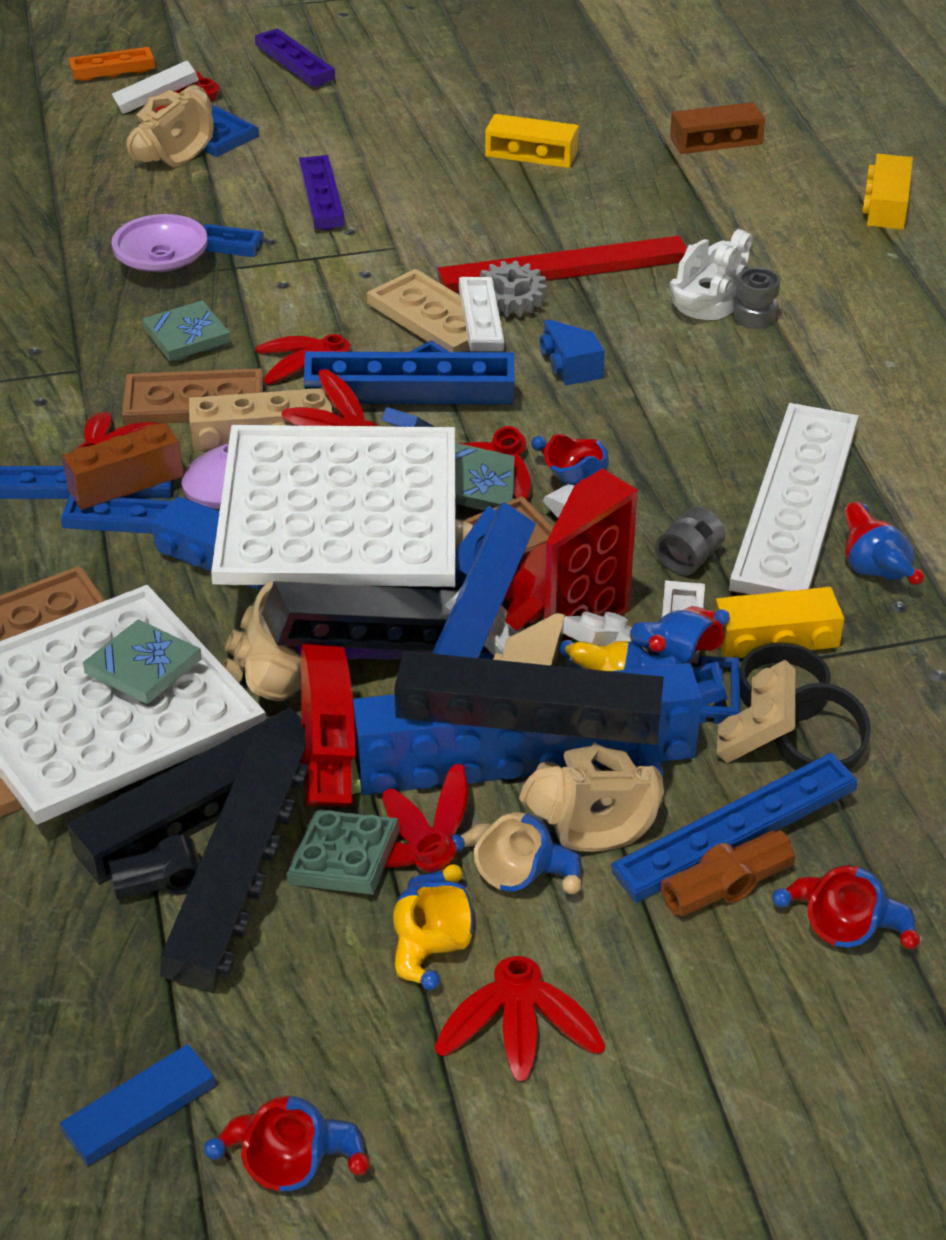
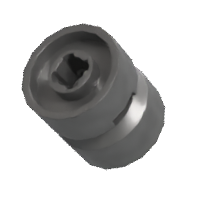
M750 267L739 273L734 308V318L737 323L752 329H763L775 323L778 306L776 297L779 295L781 282L779 274L764 267Z
M691 507L658 538L655 548L657 556L669 571L682 576L693 574L725 540L724 526L718 516L704 507Z

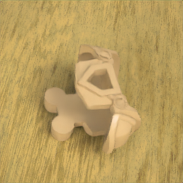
M191 85L180 94L167 90L156 97H149L148 102L136 115L137 119L142 123L134 128L127 138L126 146L131 159L144 162H158L162 160L175 168L196 157L207 146L213 136V108L204 89L197 85ZM167 106L155 113L156 107Z
M269 581L258 593L253 606L250 605L244 613L240 627L246 631L239 632L234 629L229 635L225 645V652L234 656V659L227 658L222 666L238 683H240L245 670L246 684L253 693L265 699L284 701L301 689V655L296 646H277L262 616L274 582Z
M594 742L591 746L565 751L563 757L567 767L561 768L557 764L547 761L540 763L536 771L523 785L519 796L520 801L531 809L536 816L553 825L561 846L575 851L597 852L622 848L638 840L651 827L657 816L664 797L662 775L656 767L639 766L636 768L625 751L605 748ZM596 760L614 771H601L592 762Z

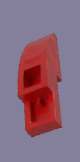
M546 542L538 545L519 563L504 597L509 602L505 622L516 631L526 622L533 624L544 613Z
M303 644L301 646V727H305V763L310 764L305 782V806L348 808L352 803L351 761L355 758L356 753L353 697L344 647Z

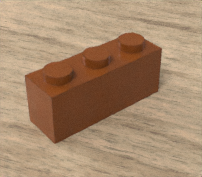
M754 102L672 111L670 139L680 154L763 144L765 117Z
M165 422L158 425H150L145 429L123 436H115L110 440L88 447H81L73 452L62 455L68 491L81 510L184 476L179 440Z

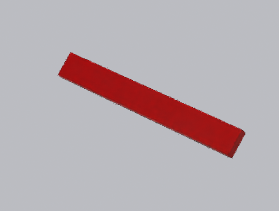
M680 235L438 267V279L440 284L455 293H459V277H480L481 270L489 271L490 264L500 267L501 261H505L507 265L518 261L521 267L528 263L530 264L531 271L539 269L540 276H545L546 281L680 263L687 247Z

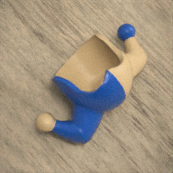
M522 812L505 814L492 824H477L461 835L454 834L452 837L457 846L456 853L461 852L466 846H475L474 861L479 873L489 884L499 890L512 892L523 889L543 873H553L565 877L562 881L563 890L568 894H576L581 890L580 855L553 843L548 828L531 814Z

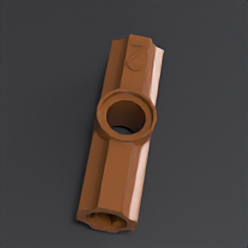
M772 830L735 848L729 843L717 844L703 855L699 864L661 880L660 891L664 896L667 908L674 916L679 915L683 917L722 898L727 903H735L747 897L753 891L757 882L793 866L795 854L789 838L781 830L778 832Z

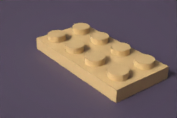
M413 269L367 292V304L425 341L429 342L432 340L449 352H467L470 350L460 295L419 270ZM500 320L503 332V322Z

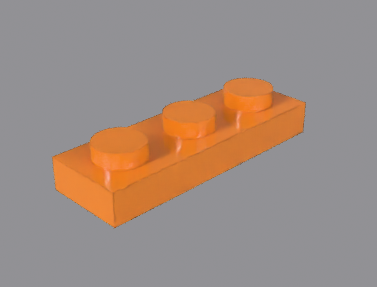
M150 47L68 58L73 79L89 81L94 77L101 76L117 77L122 73L129 72L145 73L150 69H155L154 57Z

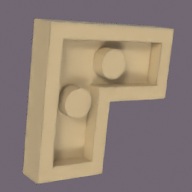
M786 660L771 668H765L752 677L751 707L736 715L727 717L718 724L717 755L726 763L795 729L796 669Z

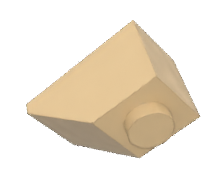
M556 613L507 638L503 654L495 653L493 660L555 666L559 653V644L563 638L565 615Z

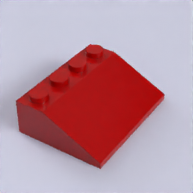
M603 468L582 479L573 487L546 542L544 619L556 613L564 614L565 616H582L583 612H590L604 616L605 612H611L623 616L630 610L638 490ZM563 633L562 641H570L572 637Z

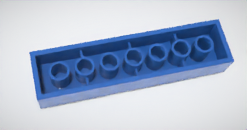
M683 663L613 671L664 677L657 742L660 760L662 762L696 758L702 696L691 664ZM395 694L353 699L356 759L362 795L383 793L387 789L404 791L443 786L449 769L455 764L464 765L468 784L528 777L536 771L538 765L542 762H552L561 768L567 767L563 757L565 751L591 746L594 742L605 748L625 751L633 764L638 765L640 743L400 719L395 717ZM596 760L592 762L599 768H608Z

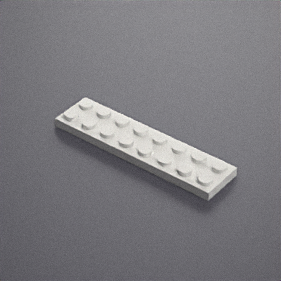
M794 403L788 404L730 578V591L753 595L811 588L857 428L859 415Z

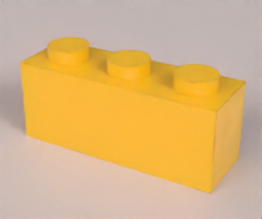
M494 114L485 130V156L570 168L578 152L579 125Z
M877 153L875 165L869 164L862 213L868 214L867 226L904 230L913 157Z
M831 587L716 598L714 611L725 609L730 614L729 622L723 626L724 643L720 646L723 657L743 658L755 648L770 643H791L810 650L840 647L844 616Z

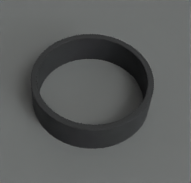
M770 643L759 646L749 652L742 661L739 676L740 698L747 708L751 707L752 686L747 681L746 676L760 666L780 663L786 660L789 664L810 672L820 683L830 684L831 674L827 664L815 652L796 644ZM813 698L795 703V722L804 721L817 715L824 708L827 700Z
M811 683L795 689V703L813 698L825 699L839 704L854 717L861 734L860 748L851 756L839 760L850 770L860 760L870 738V719L863 704L852 693L833 684ZM785 734L774 739L782 757L794 768L799 769L815 761L797 751Z

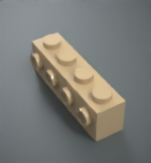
M323 388L189 398V420L193 451L211 450L220 445L228 444L231 425L295 426L282 417L281 413L284 409L309 407L332 413L331 402Z

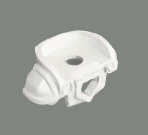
M737 229L731 241L722 240L710 247L709 240L706 239L694 245L689 244L684 257L679 263L677 279L674 278L669 283L673 303L680 312L689 317L703 320H719L734 312L738 275L742 270L750 268L748 261L749 249L753 242L752 234ZM711 282L710 288H704L700 284Z

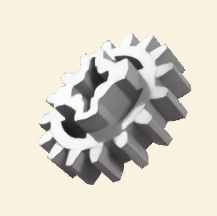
M501 261L500 267L490 264L489 271L481 270L480 277H492L498 312L503 311L505 317L514 312L520 317L524 310L533 313L534 306L541 307L542 300L546 299L545 276H540L539 269L531 271L530 264L528 263L521 267L518 261L508 265L505 261Z

